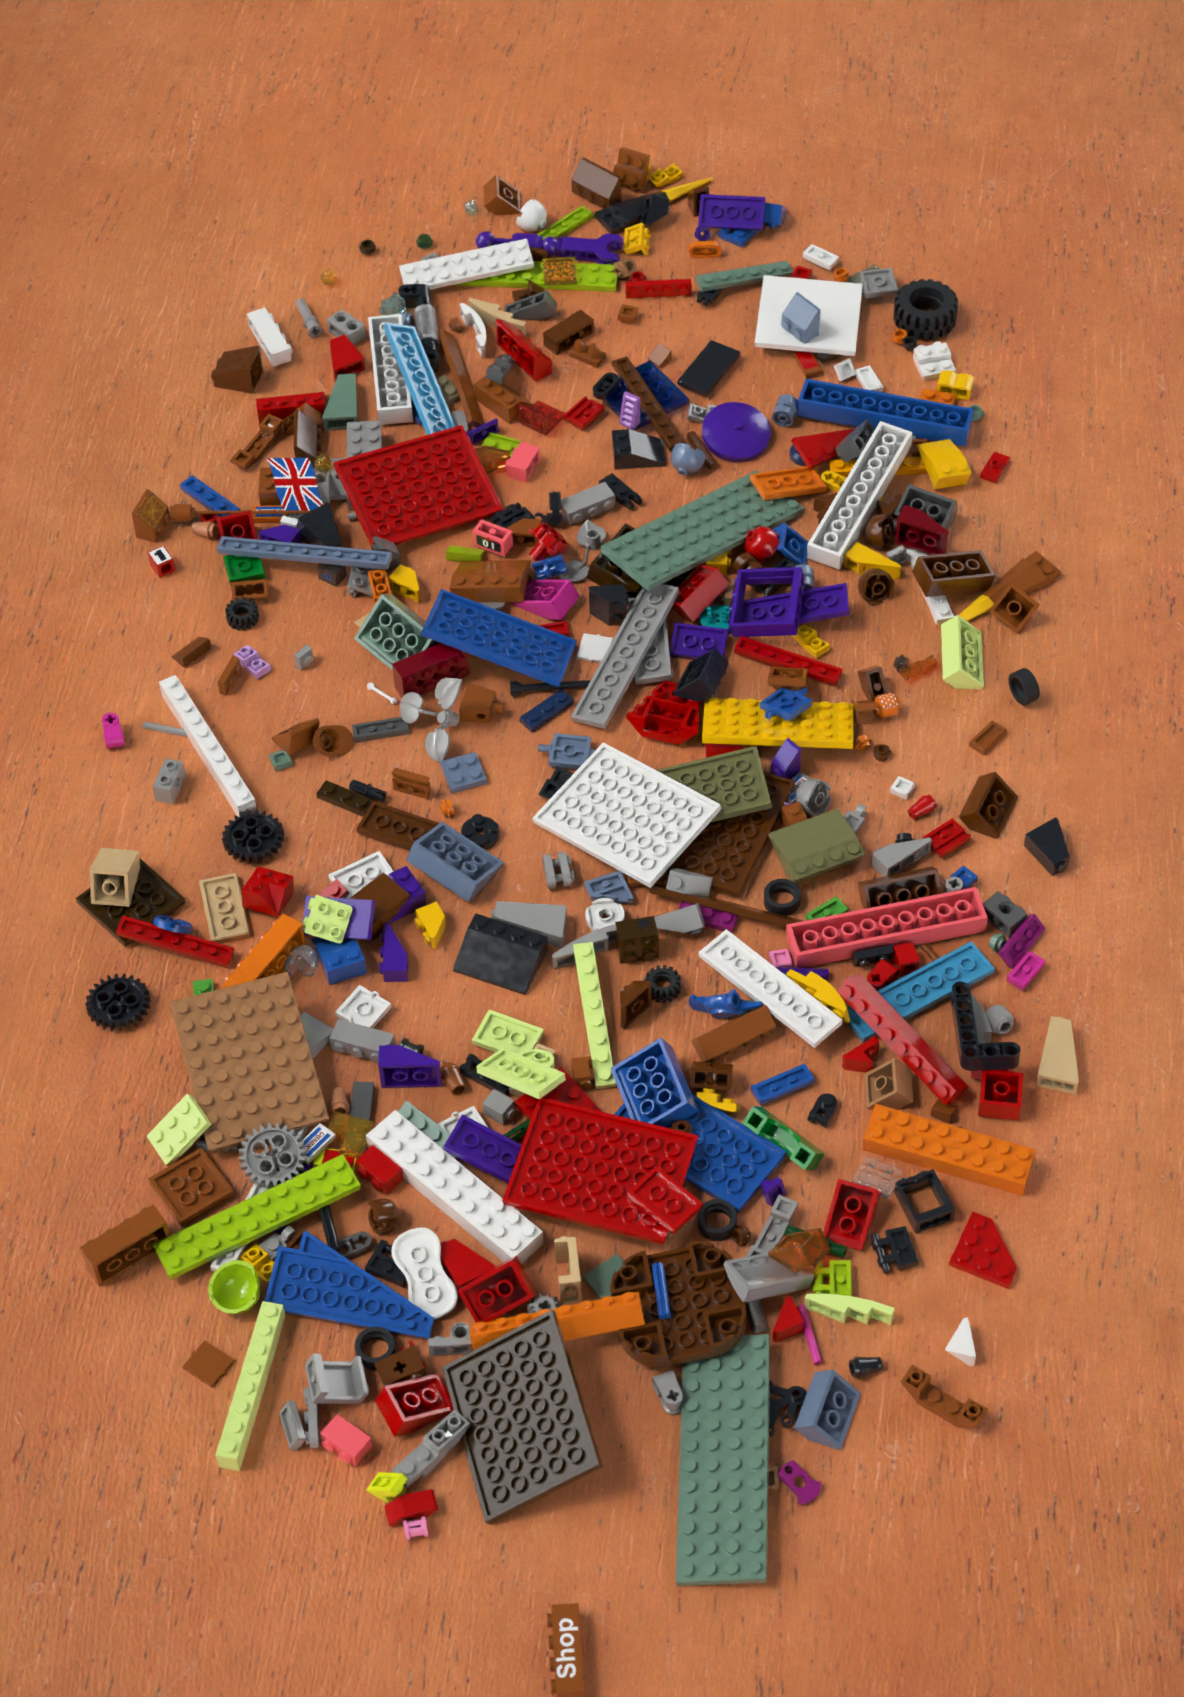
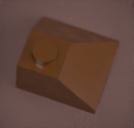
M633 981L622 988L620 992L621 1028L625 1029L651 1006L650 981Z

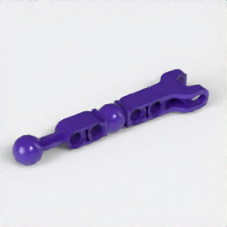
M484 231L476 237L478 249L527 239L529 247L548 250V257L557 255V258L593 261L597 264H614L620 261L619 255L611 251L622 249L624 244L622 236L616 234H604L597 239L559 237L557 240L552 236L543 239V236L536 234L515 233L512 235V239L495 238L491 232Z

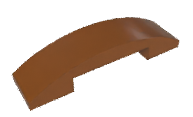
M268 414L260 423L259 432L244 450L239 449L231 458L230 463L245 469L258 461L273 443L283 424V420Z

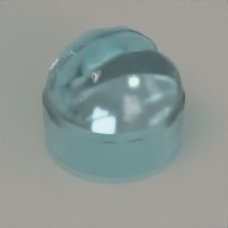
M468 201L464 205V209L469 215H474L473 213H476L478 210L475 201Z

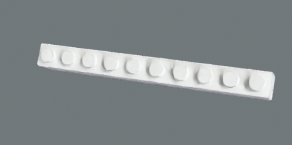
M174 675L159 681L163 699L182 729L185 730L190 742L236 815L241 817V812L248 815L249 810H251L252 814H255L257 809L254 797L177 676Z

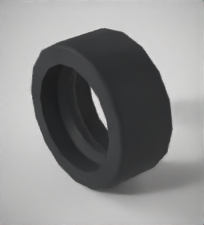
M1022 668L1009 675L1010 691L1019 704L1027 705L1039 699V685L1030 670Z
M776 879L768 883L764 889V906L766 910L784 916L796 912L800 906V889L798 885L788 879ZM785 891L793 896V900L789 903L779 904L771 899V895L775 892Z
M712 1199L705 1202L703 1208L698 1211V1229L700 1233L712 1241H723L732 1236V1231L737 1227V1212L734 1206L722 1199ZM712 1212H722L730 1218V1222L723 1228H712L705 1223V1217Z
M374 1326L366 1328L360 1332L355 1340L356 1356H361L362 1364L369 1370H376L375 1362L396 1353L394 1336L383 1327ZM380 1339L388 1344L387 1352L376 1358L366 1356L363 1353L365 1343L370 1340Z

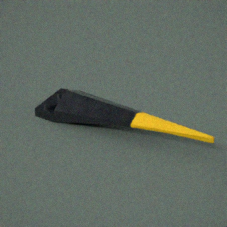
M712 178L651 194L664 197L671 202L691 190L712 182ZM651 194L610 204L608 208L595 211V218L610 234L625 231L626 228L631 227L642 219L645 198Z

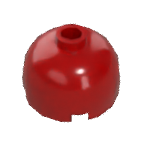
M765 526L749 531L745 540L746 552L751 553L759 563L766 561L764 558L767 556L771 557L779 545L780 539L777 538L779 534Z

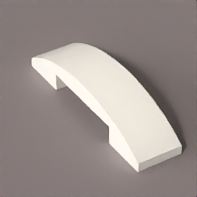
M461 303L460 316L466 327L473 326L477 334L476 348L483 359L487 353L484 323L472 308Z

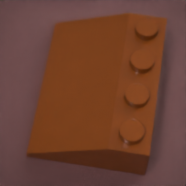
M531 560L462 561L452 575L450 591L478 603L524 602Z

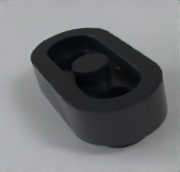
M615 373L604 374L593 386V396L600 400L608 398L619 386V376Z

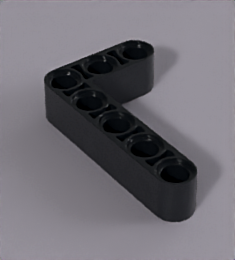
M962 981L954 983L951 993V1007L961 1067L967 1071L1016 1068L1019 1065L1020 1046L1015 1042L978 1043L970 987Z

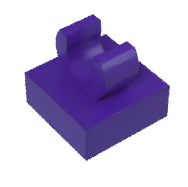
M775 1177L772 1181L765 1179L760 1183V1186L764 1187L762 1192L766 1203L773 1207L779 1195H787L783 1181L778 1177Z

